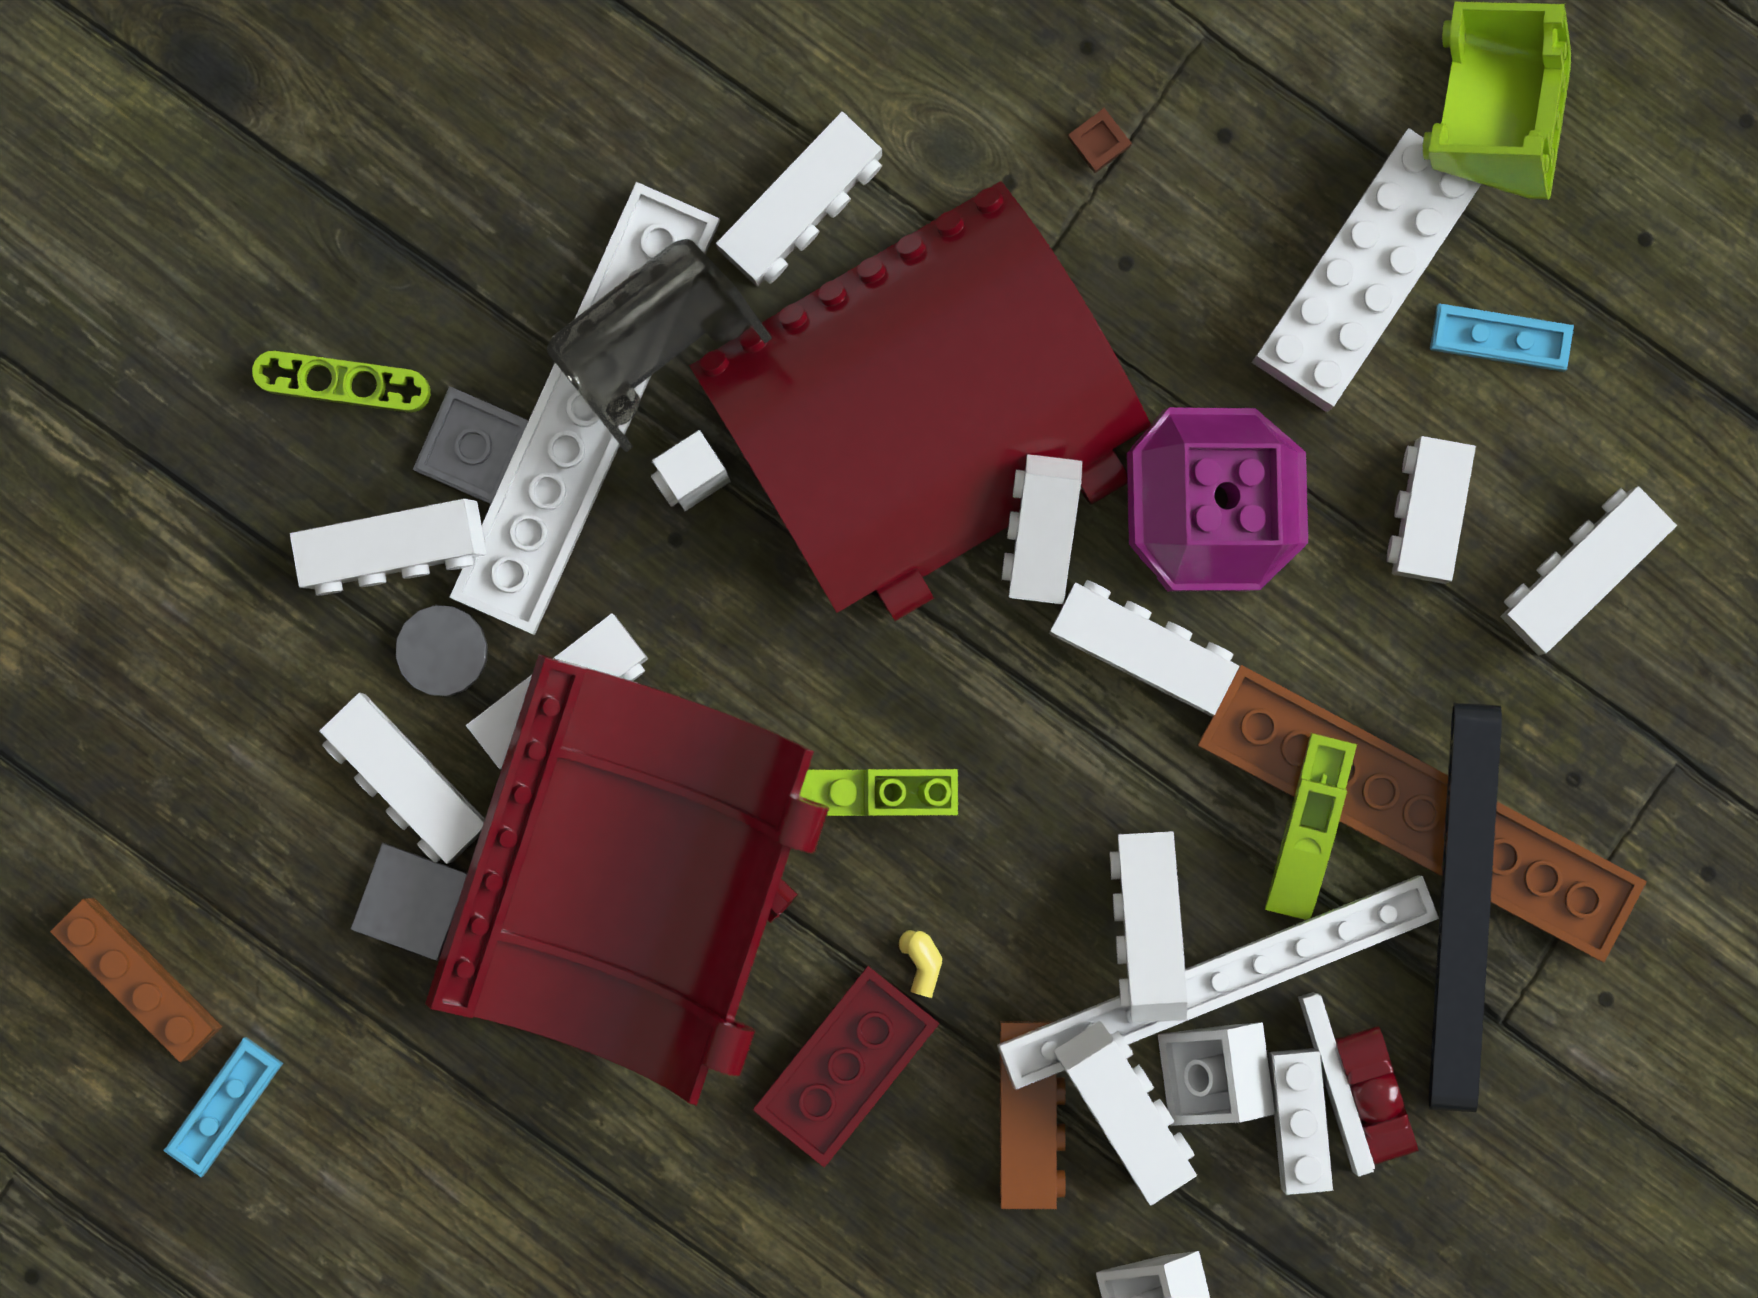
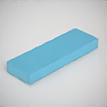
M1439 303L1436 307L1430 350L1565 372L1568 366L1574 325Z
M244 1037L164 1149V1152L199 1177H203L283 1063L256 1043Z

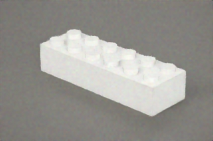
M1408 128L1252 363L1324 411L1329 412L1481 184L1432 169L1430 160H1424L1423 137Z

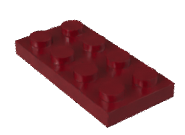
M867 966L753 1108V1111L825 1168L940 1023L870 966Z

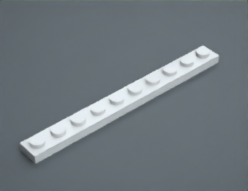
M1417 875L1186 968L1187 1020L1439 919L1423 876ZM1119 995L1000 1043L997 1047L1012 1086L1017 1090L1064 1071L1065 1069L1053 1050L1098 1021L1102 1022L1110 1035L1119 1031L1126 1043L1130 1044L1187 1020L1131 1023L1130 1007H1121Z

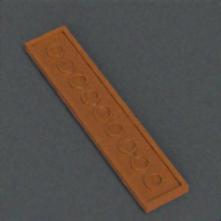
M1239 665L1216 714L1209 721L1197 746L1294 798L1310 733L1357 744L1339 822L1442 877L1448 775L1245 666ZM1497 802L1491 904L1604 963L1647 881Z

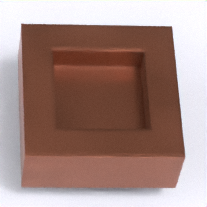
M1105 108L1068 134L1067 137L1094 174L1132 145Z

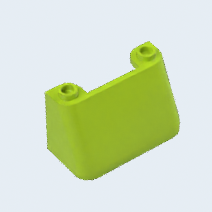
M1455 2L1452 20H1445L1443 25V47L1450 48L1452 65L1442 122L1435 123L1432 132H1425L1423 138L1424 160H1430L1432 169L1528 199L1549 200L1554 179L1571 67V48L1565 4Z

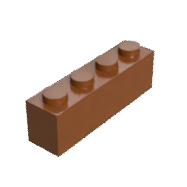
M95 898L82 899L50 931L180 1063L190 1060L222 1028L216 1019Z
M1000 1021V1043L1055 1021ZM1000 1055L1001 1209H1057V1198H1065L1066 1191L1065 1170H1057V1151H1065L1066 1141L1065 1123H1057V1105H1065V1077H1057L1056 1073L1016 1090L1012 1086Z

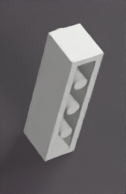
M841 112L716 243L718 251L757 287L764 280L771 284L788 266L784 259L795 247L800 251L804 250L819 234L820 231L815 226L827 214L834 218L849 203L851 198L847 193L858 181L866 185L882 167L878 162L882 157V148L845 113Z
M1639 486L1629 490L1627 493L1622 488L1616 491L1601 506L1607 512L1595 524L1590 520L1582 524L1569 537L1574 545L1563 556L1554 552L1538 567L1536 571L1541 577L1530 588L1523 583L1504 601L1509 608L1500 617L1538 656L1546 654L1677 526Z
M460 499L290 533L299 588L315 589L316 596L342 592V583L357 580L359 587L386 583L385 575L402 572L403 579L430 574L429 566L443 563L446 565V570L466 568L474 565V557L487 555L478 503L469 499Z
M1086 580L1084 586L1077 583L1073 585L1049 632L1050 635L1209 716L1216 714L1239 668V665L1231 662L1233 653L1211 642L1208 643L1206 649L1190 641L1193 633L1168 621L1164 628L1150 621L1149 618L1152 613L1149 610L1131 601H1127L1123 607L1109 600L1108 597L1111 592L1092 581Z
M613 613L554 657L555 659L634 681L645 672L641 664L648 659ZM532 675L466 725L499 769H502Z
M358 693L320 730L327 739L322 744L325 750L340 764L347 760L359 772L354 779L371 797L379 793L391 805L385 810L386 813L403 830L409 825L422 838L417 845L433 862L437 863L442 859L446 864L452 863L480 836L485 818L366 694Z
M1174 831L1118 835V851L1110 852L1111 879H1120L1121 893L1113 894L1114 921H1123L1124 936H1116L1118 964H1127L1128 979H1119L1121 1007H1130L1131 1023L1187 1020L1188 999Z
M1098 1021L1053 1050L1150 1206L1197 1176L1188 1159L1195 1156L1192 1149L1180 1132L1174 1136L1171 1134L1168 1126L1174 1123L1172 1116L1160 1099L1155 1102L1151 1101L1147 1093L1154 1089L1140 1065L1133 1069L1126 1059L1132 1056L1133 1052L1119 1031L1110 1035L1102 1022Z

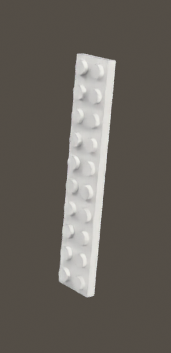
M636 182L483 521L482 531L487 555L474 557L473 566L462 568L450 598L535 635L718 228L719 218Z

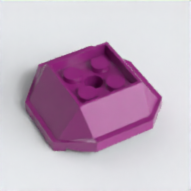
M1169 407L1163 409L1153 421L1154 423L1127 452L1129 545L1157 576L1158 581L1167 592L1261 590L1308 544L1306 452L1256 408ZM1218 486L1225 490L1228 497V502L1224 509L1218 506L1215 501L1214 494Z

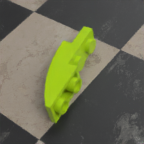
M1310 733L1265 910L1304 920L1311 919L1347 794L1346 786L1357 744Z
M958 769L808 770L799 796L828 806L827 816L958 815Z

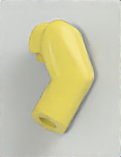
M908 930L900 937L899 948L902 953L909 954L917 967L910 992L932 998L942 965L941 954L928 934L923 931L915 932Z

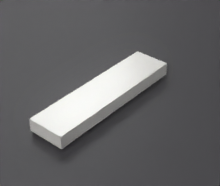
M1314 992L1299 996L1298 999L1313 1047L1320 1051L1323 1079L1352 1171L1357 1176L1374 1172L1375 1166L1322 997Z

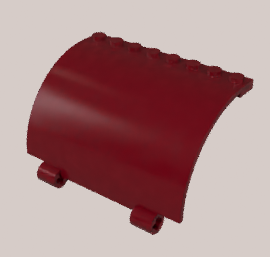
M1002 181L980 191L973 198L951 211L941 214L937 219L919 230L904 236L897 243L875 256L865 259L858 266L823 284L816 291L794 304L786 306L777 314L755 327L747 329L740 336L718 349L708 352L701 359L689 365L783 520L836 613L876 590L894 622L934 599L923 579L924 576L1008 527L1010 511L1019 512L1021 498L1013 497L1016 470L1025 471L1027 454L1082 461L1080 491L1086 501L1092 505L1128 483L1127 473L1113 449L1151 426L1126 373L1082 296L1042 234Z
M539 654L425 1004L433 1010L497 1022L576 1047L634 1071L673 1092L688 1104L697 1105L709 1068L727 1075H741L755 1029L734 1019L791 848L808 853H815L829 807L817 801L799 796L814 751L761 726L689 699L625 678Z

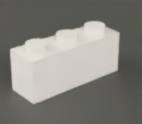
M700 430L652 460L658 469L656 473L651 475L654 482L671 507L679 502L685 511L731 482L725 468Z
M1424 436L1415 440L1414 447L1407 446L1402 468L1403 473L1409 474L1407 490L1399 491L1395 506V517L1401 518L1399 535L1391 536L1387 551V562L1393 563V575L1443 584L1452 581L1476 446Z
M1027 454L1025 471L1016 470L1013 497L1021 498L1019 512L1010 511L1007 539L1015 540L1014 554L1005 553L1002 570V580L1010 581L1009 598L1064 605L1081 487L1082 461Z
M1315 1048L1268 1052L1275 1110L1274 1119L1281 1190L1287 1195L1333 1191L1320 1051Z

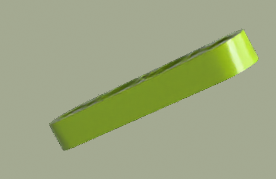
M267 351L261 354L255 360L252 367V375L256 384L264 391L277 395L407 413L423 409L431 396L427 380L420 373L409 369L280 351ZM278 360L279 367L286 371L296 372L295 363H302L297 374L299 388L293 389L294 380L285 377H277L275 384L270 385V378L263 375V369L271 368L273 361ZM317 366L328 368L332 376L330 385L323 391L311 390L307 384L308 373ZM368 372L374 375L377 387L372 395L361 398L354 394L352 381L356 375ZM392 375L389 383L400 387L406 386L408 379H414V385L421 389L420 396H412L411 402L405 403V399L401 394L388 392L389 401H381L386 390L384 376Z

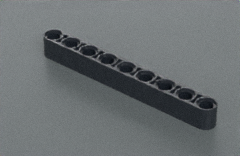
M1454 703L1452 708L1429 1077L1430 1110L1477 1112L1502 727V709L1500 705Z

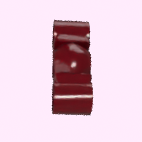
M1376 1026L1335 1039L1374 1165L1418 1152V1146L1404 1108L1402 1095L1380 1027Z

